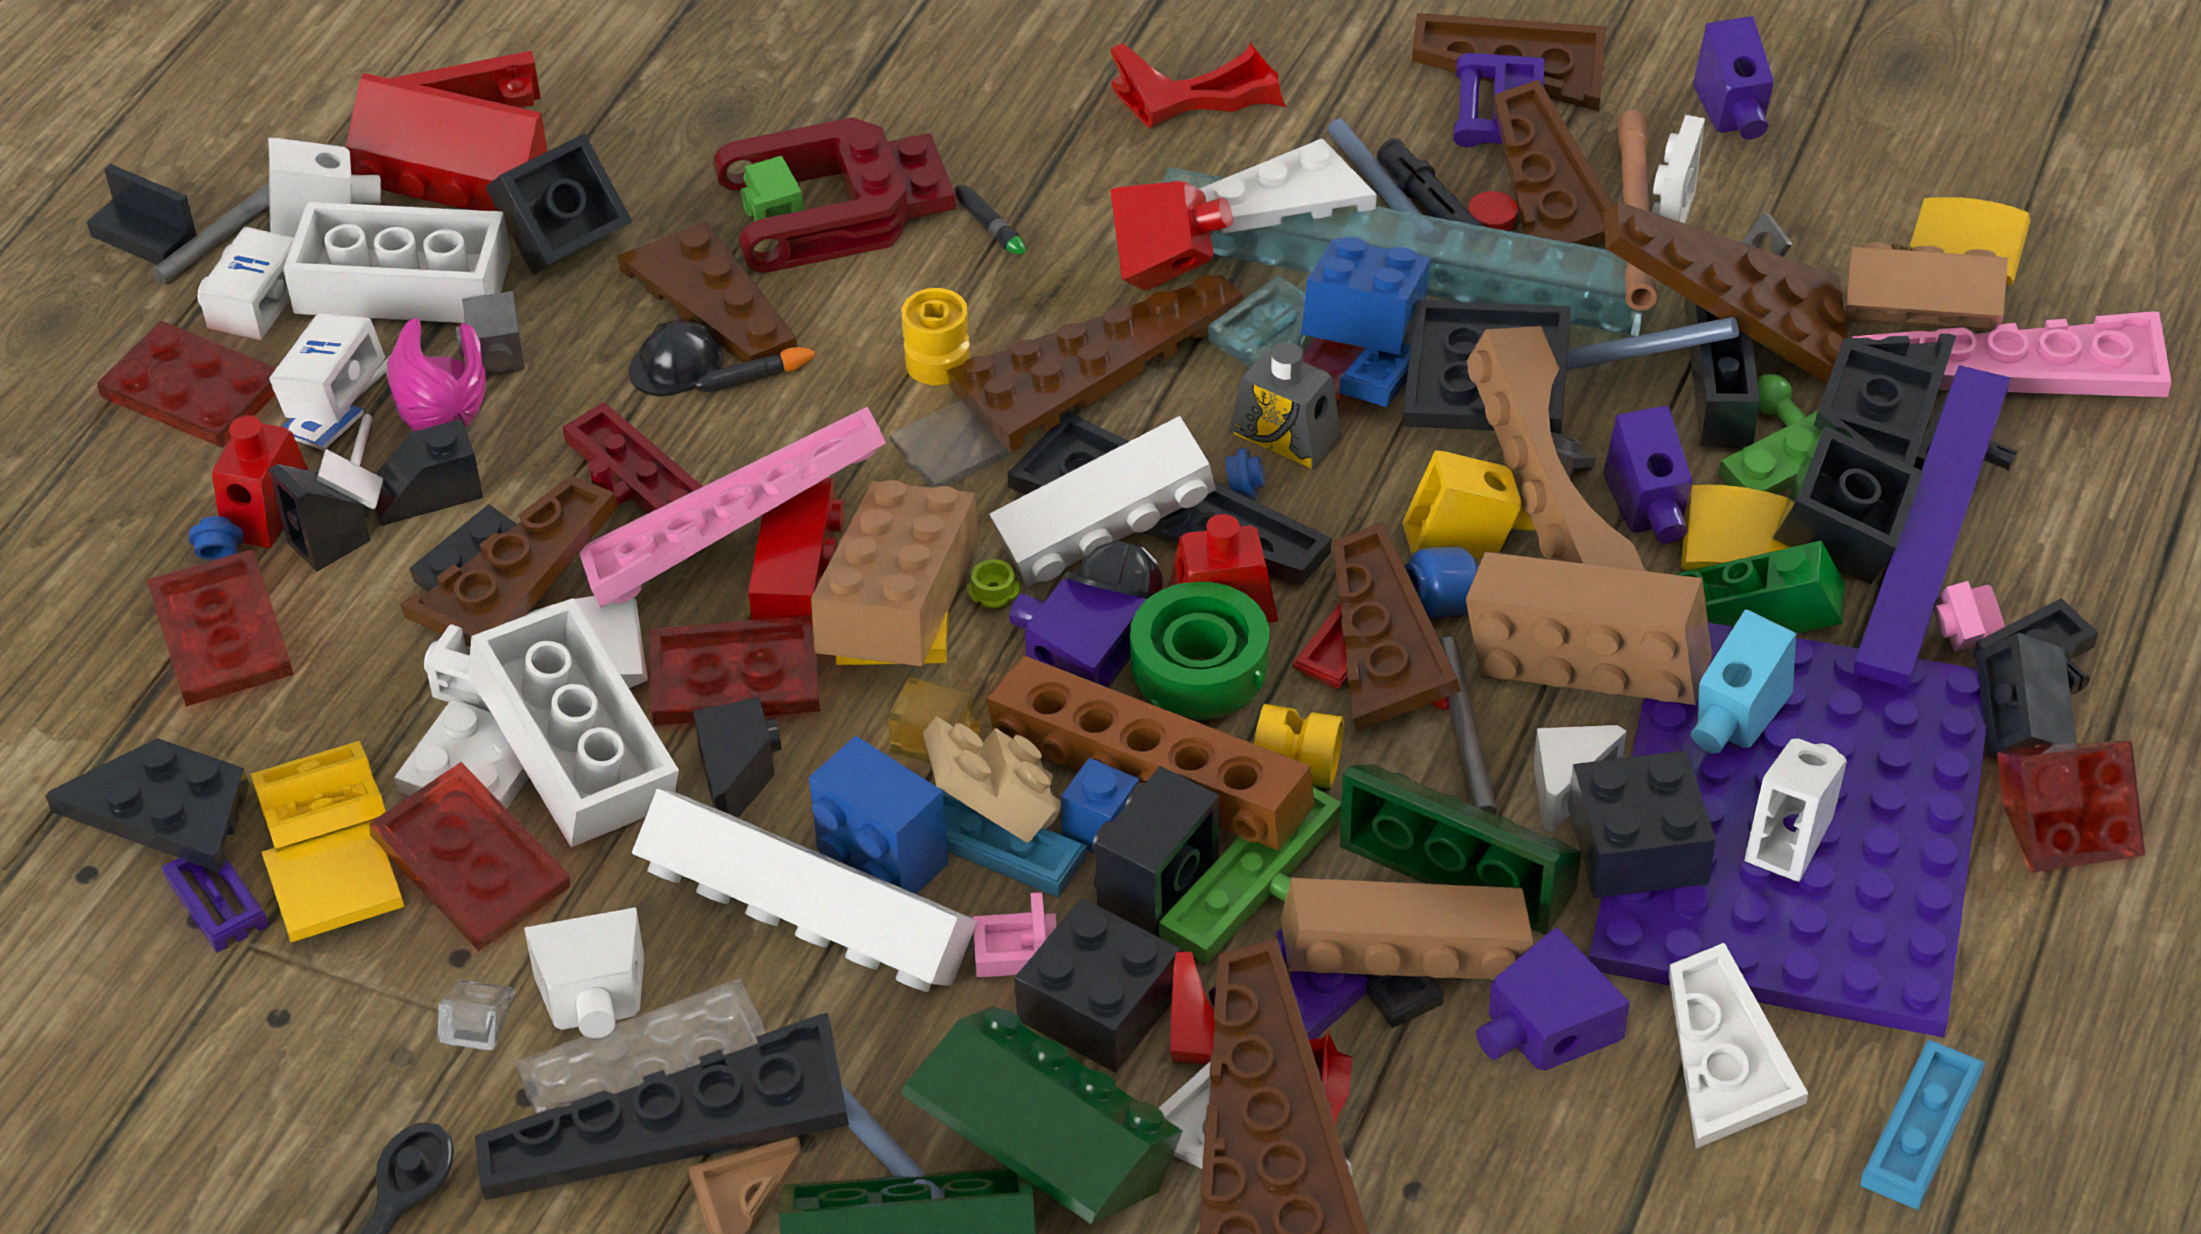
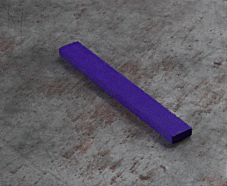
M1958 365L1922 468L1923 474L1897 548L1892 554L1857 654L1853 674L1904 688L1909 687L2008 392L2011 377Z

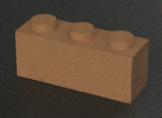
M1868 242L1862 244L1861 247H1851L1845 304L1846 321L1934 328L1965 327L1968 330L1992 332L1996 329L1997 324H2002L2004 317L2008 257H1996L1994 252L1984 249L1969 250L1965 254L1944 253L1943 249L1935 246H1918L1913 251L1894 250L1890 245L1881 242Z

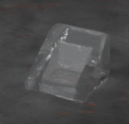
M459 980L438 1005L439 1042L447 1045L488 1051L493 1050L500 1039L514 1000L515 989H511L508 986Z

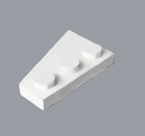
M1725 943L1670 964L1669 980L1696 1149L1806 1104L1808 1097L1806 1088Z

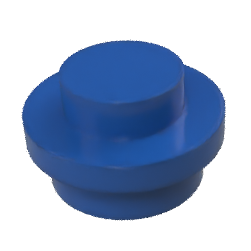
M1246 447L1238 449L1237 455L1226 457V471L1230 489L1251 500L1257 499L1258 488L1265 487L1266 485L1260 456L1251 457Z
M206 517L200 521V524L193 526L189 530V542L194 546V553L199 558L226 560L238 554V546L243 543V530L239 526L232 524V521L226 517Z

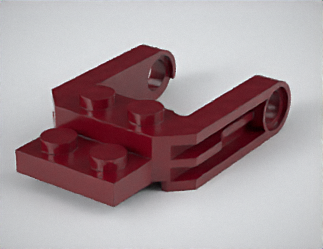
M851 117L732 141L723 145L713 158V167L720 186L733 191H741V188L747 187L743 179L745 172L740 174L727 172L731 164L741 160L755 164L782 156L796 182L841 174L850 201L759 219L744 228L740 234L739 244L747 266L756 272H774L889 248L903 234V225L908 219L956 209L955 193L931 133L887 141L882 127ZM775 239L779 241L777 246L770 251L757 252L754 250L755 246L763 240Z

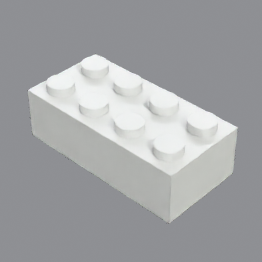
M307 202L283 270L294 314L317 315V313L364 318L401 320L417 318L420 321L465 323L462 299L501 293L511 259V252L503 212Z
M574 598L471 636L468 675L571 848L645 818L657 789L675 792L679 769Z

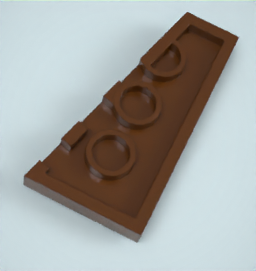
M1417 13L1412 61L1456 73L1457 59L1466 53L1544 58L1543 87L1551 99L1599 111L1606 26ZM1483 77L1481 79L1494 83V78Z
M1539 79L1495 94L1493 107L1532 268L1605 242L1603 213L1613 204Z
M707 221L618 255L621 272L629 278L637 276L645 282L646 289L658 300L666 298L678 307L679 315L686 321L699 323L706 327L710 332V336L723 349L742 363L761 357L764 358L765 356L779 355L785 349L797 347L796 336Z
M570 475L520 513L519 518L521 522L508 532L501 534L495 532L479 544L481 552L462 567L459 568L453 564L436 577L439 583L422 597L414 593L402 602L400 606L405 618L442 635L450 624L461 627L465 645L470 647L471 636L526 616L618 508L614 492Z
M1378 523L1332 541L1338 595L1341 602L1342 631L1346 646L1347 675L1352 699V719L1356 732L1461 692L1458 678L1384 523Z

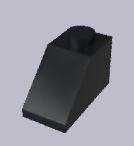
M462 419L409 433L376 472V475L383 478L375 507L381 526L483 498L475 453Z
M280 464L269 469L287 543L316 572L370 541L365 518L369 517V510L366 505L317 481V472Z
M759 697L693 710L699 752L713 808L736 818L742 815L775 775L772 752L782 750L775 717L765 719Z

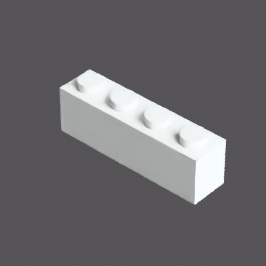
M1178 416L990 513V517L998 540L1027 588L1037 582H1046L1056 578L1062 573L1064 568L1085 558L1097 546L1118 541L1133 532L1139 533L1149 530L1158 523L1160 518L1180 508H1189L1197 505L1204 500L1207 494L1216 489L1209 462L1182 418Z

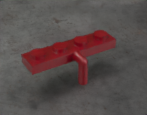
M605 402L562 427L565 442L589 462L591 483L614 492L618 506L631 499L649 514L703 487Z

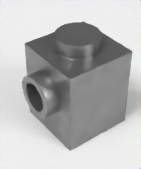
M513 291L463 298L465 324L471 325L475 329L480 341L485 375L525 369ZM456 327L460 356L463 358L464 353L459 327Z

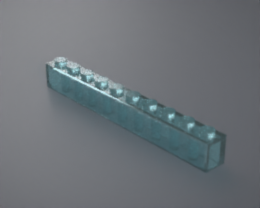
M1169 167L1163 182L1185 181L1200 189L1224 178ZM1356 205L1332 209V216L1313 219L1311 212L1284 216V220L1280 225L1223 234L1219 230L1211 232L1213 253L1215 255L1308 273L1313 271L1333 238L1355 237L1364 240L1367 245L1386 249L1405 247L1415 251L1417 255L1431 257L1427 296L1462 302L1571 306L1572 324L1639 336L1647 310L1638 311L1632 309L1627 304L1625 295L1627 262L1608 250L1382 207L1358 212Z

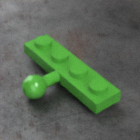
M1766 374L1757 379L1760 397L1759 412L1765 415H1777L1787 427L1721 460L1718 475L1729 486L1751 488L1778 495L1793 487L1801 463L1821 431L1814 426L1818 411L1806 416L1792 401V388L1789 382L1780 375Z
M1313 787L1315 806L1280 851L1258 842L1246 841L1239 836L1159 922V937L1181 948L1184 952H1192L1193 957L1207 964L1271 894L1285 901L1291 880L1288 875L1341 819V802Z

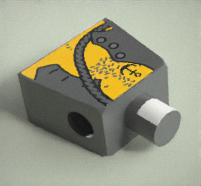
M1280 343L1273 347V349L1266 350L1240 381L1230 423V433L1315 470L1341 439L1332 377L1327 372L1304 363L1303 351L1294 343Z

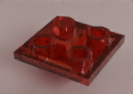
M2132 741L2050 744L1997 752L2003 807L2030 871L2038 872L2146 856Z

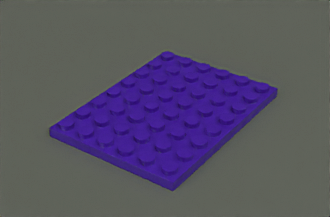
M1708 623L1712 650L1710 664L1734 627ZM1796 638L1792 695L1751 747L1742 748L1727 741L1719 753H1711L1702 749L1691 737V732L1698 724L1699 695L1695 705L1644 698L1631 757L1687 750L1716 839L1709 884L1601 897L1589 960L1601 973L1670 986V964L1725 943L1755 999L1759 1003L1944 1038L1949 1017L1986 736L1978 669L1918 659L1909 687L1904 688L1853 674L1859 648ZM1791 739H1801L1812 744L1823 743L1830 745L1847 760L1832 821L1799 882L1744 861L1763 778ZM1791 814L1783 819V825L1789 831L1796 832L1798 827L1793 826L1799 814Z

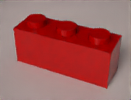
M827 477L762 515L748 590L753 629L813 632L811 597L838 547L837 538H833L834 531L842 532L844 527V500H835L833 478Z

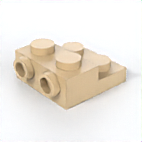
M937 716L923 732L937 787L1021 840L1029 843L1040 829L1049 827L1058 816L1061 809V801L1051 794L1049 788L1052 783V773L1043 768L1040 760L1042 757L1040 751L1026 738L1015 735L1012 739L994 728L985 741L982 742L979 736L965 725L957 723L953 727Z

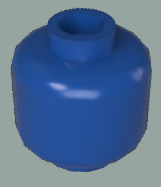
M1458 546L1424 548L1415 552L1404 567L1429 619L1459 617L1467 614L1466 597L1479 568V564H1476L1473 556L1466 549Z

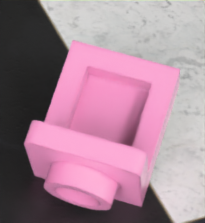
M1965 581L1946 587L1937 600V606H1935L1936 621L1943 637H1949L1953 652L1975 647L1977 641L2006 627L1990 585L1971 589L1969 582Z
M1042 892L1030 893L1031 913L973 916V919L978 921L974 930L976 977L1017 975L1057 927L1056 914H1044Z

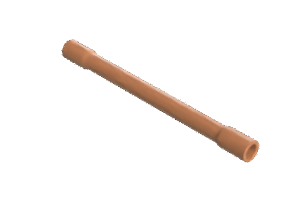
M1628 110L1622 113L1617 121L1618 145L1621 150L1623 201L1625 204L1649 211L1646 147L1648 144L1647 122L1641 112ZM1627 262L1625 295L1626 302L1632 309L1643 311L1651 308L1657 300L1656 279Z

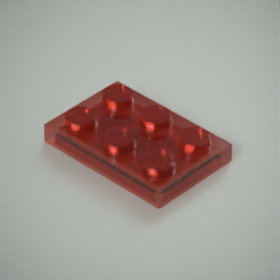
M160 321L97 382L102 398L223 448L231 439L229 431L231 423L242 416H255L276 395L269 378L277 367Z
M253 550L147 579L186 707L294 675Z
M812 615L649 629L651 712L654 726L694 723L693 710L757 697L760 698L764 716L820 712L817 653H815Z
M462 762L369 823L370 836L478 952L570 888V875Z

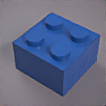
M1355 237L1333 238L1307 279L1301 334L1400 355L1413 333L1416 300H1426L1431 257L1417 255L1415 251L1405 247L1386 249L1367 245L1364 240Z
M854 736L809 776L816 846L819 853L914 894L922 890L949 864L943 791L858 736Z

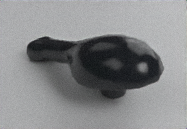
M419 1122L407 1127L394 1136L383 1149L376 1168L378 1201L374 1213L361 1234H389L403 1214L434 1196L444 1185L452 1166L454 1148L452 1137L439 1124Z

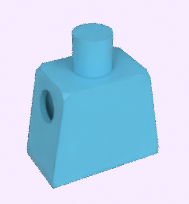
M1745 609L1699 684L1698 724L1691 732L1692 739L1699 747L1711 753H1719L1727 741L1742 748L1752 746L1793 693L1795 632Z

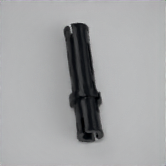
M1399 138L1389 139L1379 148L1376 155L1377 160L1398 180V186L1407 197L1415 198L1458 242L1462 249H1471L1483 240L1486 234L1484 224L1478 221L1435 177V169L1427 161L1418 160Z

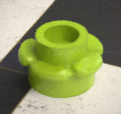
M988 559L978 563L973 568L971 583L967 585V594L973 602H980L986 608L997 609L1017 598L1020 593V583L1015 581L1016 575L1010 564L999 559Z

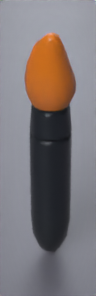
M793 347L783 350L779 355L765 356L764 358L761 357L714 370L699 377L694 383V388L701 392H713L772 376L782 371L793 372L814 359L815 352L805 347Z

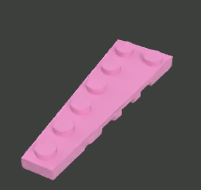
M2159 312L2096 316L2094 324L2068 326L2066 319L2046 320L2044 328L2018 330L2016 323L1997 324L1996 329L1992 332L1973 334L1965 327L1939 329L1932 332L1912 331L1852 336V338L1868 337L1873 340H1882L1888 336L1908 335L1910 344L1936 343L1939 334L1949 333L1956 335L1939 390H1949L1951 388L1958 365L2011 377L2008 392L2168 397L2172 383Z
M868 407L587 543L579 554L591 590L600 607L610 602L623 603L634 598L641 591V584L849 464L864 461L872 456L877 448L886 444V441Z

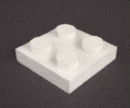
M1685 115L1679 134L1670 133L1664 162L1669 164L1668 166L1659 165L1653 194L1660 195L1661 203L1655 202L1652 213L1686 223L1696 193L1705 118Z
M451 699L395 775L394 779L397 791L402 794L496 826L529 779V776L491 712Z

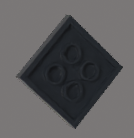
M1416 300L1403 410L1404 427L1495 431L1486 418L1485 406L1477 386L1469 377L1466 361L1486 329L1541 326L1559 367L1552 384L1548 408L1550 432L1562 434L1571 306Z

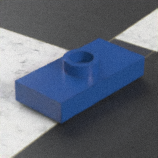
M1406 343L1400 355L1365 348L1341 376L1338 393L1388 407L1407 383L1411 344Z

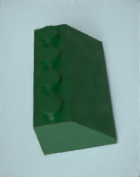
M1374 764L1350 765L1343 772L1340 825L1341 848L1425 884L1522 888L1530 928L1544 935L1551 931L1577 889L1582 851L1568 846L1559 839L1548 838L1517 825L1506 817L1493 815L1463 802L1456 796L1443 794L1412 781L1403 774L1393 773Z
M995 1006L960 1018L908 1079L901 1093L911 1102L1090 1224L1158 1193L1183 1133V1130L1164 1118V1114L1160 1109L1149 1103L1137 1101L1116 1087L1115 1081L1110 1076L1087 1068L1069 1056L1067 1049L1063 1045L1040 1037L1022 1025L1020 1018L1016 1014Z
M1008 1167L927 1173L916 1177L888 1176L785 1184L782 1187L778 1213L780 1234H1035L1032 1185ZM923 1179L934 1183L944 1193V1198L932 1199L931 1187L929 1185L913 1182Z

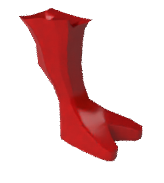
M1251 42L1245 52L1218 69L1192 79L1173 81L1153 69L1138 54L1123 43L1112 47L1110 50L1120 73V76L1111 81V87L1124 104L1148 128L1190 110L1210 109L1235 112L1252 104H1274L1286 107L1281 95L1278 74L1262 58Z
M1176 952L1171 1012V1058L1176 1063L1208 1064L1211 1060V1055H1213L1214 1010L1207 999L1192 952ZM1327 1031L1326 1036L1309 1039L1328 1103H1332L1330 1110L1336 1126L1337 1116L1350 1093L1353 1057L1337 1051L1329 1031Z

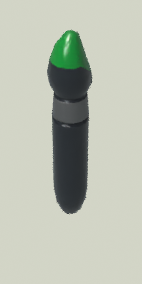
M958 185L955 187L954 192L960 204L990 234L998 239V243L1004 250L1023 255L1026 252L1020 234L1014 228H1011L983 198L969 186Z

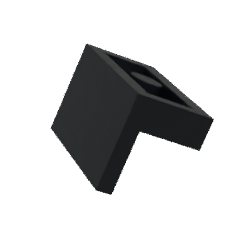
M112 164L104 169L112 200L87 221L91 237L158 265L197 236L186 195Z
M2016 633L1975 652L1984 724L1986 726L1988 755L2005 760L2037 745L2068 755L2078 751L2064 648Z

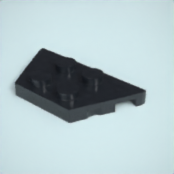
M1949 333L1939 334L1936 343L1910 344L1908 335L1888 336L1882 340H1873L1868 337L1843 339L1819 406L1814 426L1820 431L1823 430L1824 426H1827L1913 467L1956 335Z
M156 738L50 790L45 797L53 813L220 872L226 862V856L223 851L227 835L235 833L239 820L237 810L244 803L249 782L244 768Z

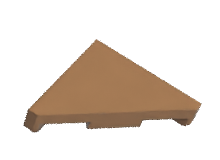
M798 1136L688 1167L692 1187L708 1234L752 1233L802 1155Z

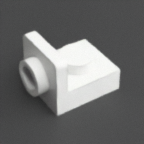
M450 624L439 641H434L429 646L424 659V669L428 674L432 697L447 702L453 699L490 712L468 675L470 655H467L462 628Z

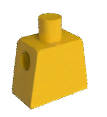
M1438 450L1434 451L1402 521L1411 555L1424 548L1458 546L1466 549L1474 559H1481L1485 552L1500 553L1511 529L1535 530L1529 513L1522 506L1512 471L1508 467Z

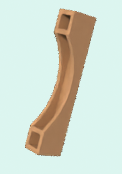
M1542 327L1486 329L1466 361L1469 377L1476 384L1482 398L1486 418L1489 424L1493 426L1503 450L1504 462L1512 471L1521 493L1522 506L1529 513L1539 537V546L1543 556L1549 560L1645 571L1634 544L1613 529L1588 505L1570 481L1558 458L1550 432L1548 408L1552 384L1559 367Z

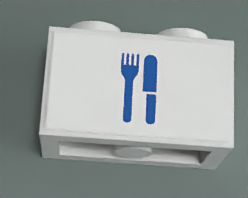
M243 227L233 243L225 248L222 258L213 271L202 280L199 286L198 302L202 306L207 328L262 341L290 300L283 268L294 237Z
M317 313L269 379L285 417L339 423L383 362L385 355L370 318Z

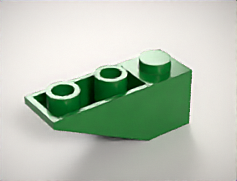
M1822 541L1673 574L1702 578L1708 623L1734 627L1745 609L1796 634L1839 625L1843 622L1845 583Z

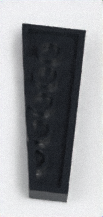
M1067 412L1060 419V424L1050 429L1007 473L1008 488L1027 495L1130 441ZM1214 482L1216 490L1207 494L1200 503L1193 507L1180 508L1160 518L1158 523L1149 530L1141 532L1178 544L1179 538L1185 533L1206 531L1207 522L1211 517L1218 514L1231 515L1238 520L1240 526L1251 525L1257 528L1268 574L1299 585H1303L1331 554L1332 544L1331 537Z
M819 1014L756 1036L757 1044L723 1055L722 1049L699 1056L700 1064L669 1075L665 1074L664 1069L642 1077L644 1081L642 1084L612 1094L603 1090L577 1099L565 1107H554L475 1135L480 1188L485 1200L849 1125L829 1014Z

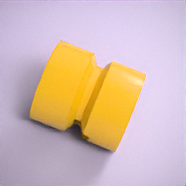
M928 288L912 294L905 300L901 308L905 365L909 375L920 383L932 386L949 384L947 370L963 365L966 360L970 359L969 335L967 334V304L962 296L952 290Z
M1264 704L1259 716L1254 744L1311 766L1313 786L1331 789L1335 782L1341 755L1344 717L1311 712L1303 719L1300 718L1295 708Z

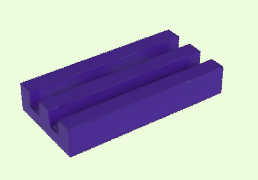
M181 858L162 866L165 879L216 953L226 949L225 940L233 936L237 942L247 938L246 929L255 925L257 930L260 931L269 926L266 913L227 858L225 866L217 873L245 911L238 916L233 912L202 866ZM189 871L224 923L217 926L181 874L182 872Z

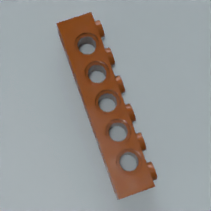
M1027 656L1021 658L987 697L993 730L996 728L1012 739L1015 735L1026 738L1036 746L1043 757L1056 765H1065L1080 771L1086 761L1091 758L1139 778V783L1142 782L1144 784L1159 766H1162L1218 794L1219 827L1238 834L1249 842H1258L1280 851L1315 806L1311 766Z

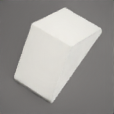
M1618 725L1537 728L1534 772L1542 826L1552 833L1570 816L1568 803L1573 764L1623 758L1626 730Z

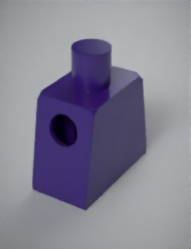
M1753 16L1706 23L1693 80V86L1715 130L1721 133L1739 130L1741 137L1747 140L1756 139L1768 130L1769 126L1765 117L1773 89V76Z
M1668 405L1616 415L1603 471L1611 493L1630 531L1639 533L1653 530L1659 543L1675 542L1681 539L1688 530L1683 517L1692 487V478Z
M1066 579L1058 584L1045 602L1021 593L1011 607L1009 622L1025 629L1027 657L1109 688L1131 659V623L1136 611L1146 599Z
M1557 927L1494 979L1491 984L1489 1002L1491 1021L1477 1028L1476 1036L1481 1048L1491 1059L1497 1060L1518 1048L1536 1069L1546 1071L1624 1039L1630 1002Z

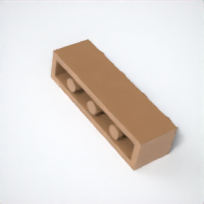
M1291 878L1281 915L1288 971L1494 980L1501 972L1528 951L1533 943L1522 888Z

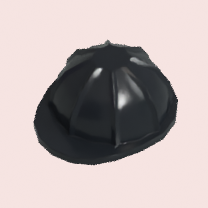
M681 318L666 323H658L631 361L629 366L630 381L637 390L652 396H670L695 389L694 383L699 377L721 368L723 364L721 346L709 335L707 328L699 323H692Z
M1112 541L1097 546L1085 557L1078 573H1066V578L1073 581L1143 598H1150L1162 590L1163 576L1158 562L1141 546L1121 541Z

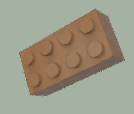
M895 480L872 481L811 597L815 653L922 666L941 627L945 614L948 612L978 548L976 493L957 491L948 486L930 488L905 485Z
M1485 552L1466 597L1480 676L1695 705L1699 695V684L1712 659L1702 578Z

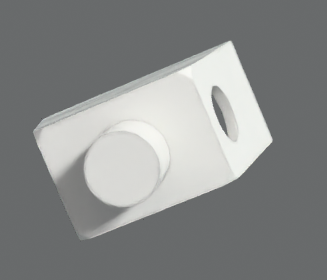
M269 138L270 232L295 238L307 202L380 205V175H351L350 153L345 147Z
M1791 739L1763 778L1744 861L1798 882L1801 880L1835 812L1847 760L1842 754H1839L1832 746L1823 743L1812 744L1801 739ZM1799 814L1793 826L1798 827L1796 832L1789 831L1783 825V819L1786 816Z
M636 907L524 927L533 975L554 1027L562 1030L579 1027L580 1032L584 1036L597 1039L605 1037L613 1031L615 1020L634 1017L640 1012L645 956Z

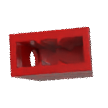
M1185 181L1110 189L1121 278L1123 281L1143 291L1153 289L1209 262L1214 255L1211 232L1231 227L1233 223L1232 211L1225 198L1222 197L1206 202L1204 192Z
M242 416L231 423L229 427L231 439L213 468L212 478L218 516L230 519L232 524L239 526L243 530L244 544L271 549L283 529V523L269 469L277 464L308 470L292 431L285 427L261 423L254 416Z
M1218 514L1208 520L1206 531L1185 533L1179 538L1168 587L1191 582H1214L1227 585L1245 593L1254 600L1264 612L1268 623L1278 622L1277 609L1256 527L1251 525L1240 526L1235 517L1228 514Z

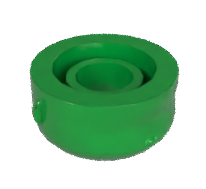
M1214 582L1181 583L1158 591L1140 606L1131 623V671L1134 682L1144 698L1152 705L1190 720L1205 721L1217 719L1239 711L1252 702L1261 691L1268 673L1269 625L1264 612L1245 593L1230 586ZM1193 658H1208V660H1203V661H1200V660H1191V659H1193Z

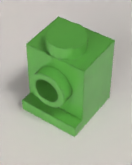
M782 156L745 166L743 179L747 187L741 188V198L747 215L749 217L754 216V221L804 210L802 191Z

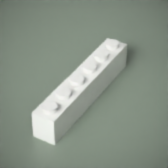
M656 790L632 850V854L650 861L647 871L656 876L676 883H680L682 876L699 883L696 892L704 897L723 904H729L731 897L747 903L748 907L745 914L774 926H778L780 918L798 926L795 936L825 948L828 947L830 940L848 947L845 958L878 970L880 962L899 970L895 978L897 981L925 992L929 991L931 984L953 985L978 922L973 918L683 794L671 791Z

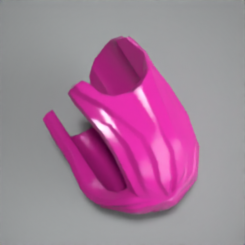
M414 318L409 320L401 330L390 358H388L387 378L399 415L405 425L415 432L462 419L464 427L467 428L478 414L486 389L485 368L482 363L480 341L475 329L471 325L461 324L459 326L465 365L462 361L452 357H428L422 353L420 345V319Z

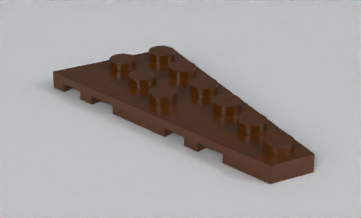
M1619 201L1615 202L1603 213L1605 244L1608 251L1720 319L1735 317L1739 331L1828 384L1842 341L1848 338L1839 275Z
M1221 274L1203 276L1196 279L1191 285L1171 292L1162 291L1154 293L1148 300L1128 307L1109 309L1102 316L1082 323L1063 325L1056 332L1040 338L1020 340L1003 351L988 356L972 357L966 360L963 365L947 370L949 385L954 393L1012 453L1025 445L1024 435L1040 427L1041 430L1047 432L1060 424V413L1070 407L1086 408L1144 373L1143 363L1156 355L1158 358L1166 360L1178 352L1177 343L1186 337H1204L1245 312L1243 293Z
M1277 938L1219 954L1214 1009V1045L1209 1073L1211 1080L1210 1096L1206 1112L1200 1187V1224L1197 1234H1369Z

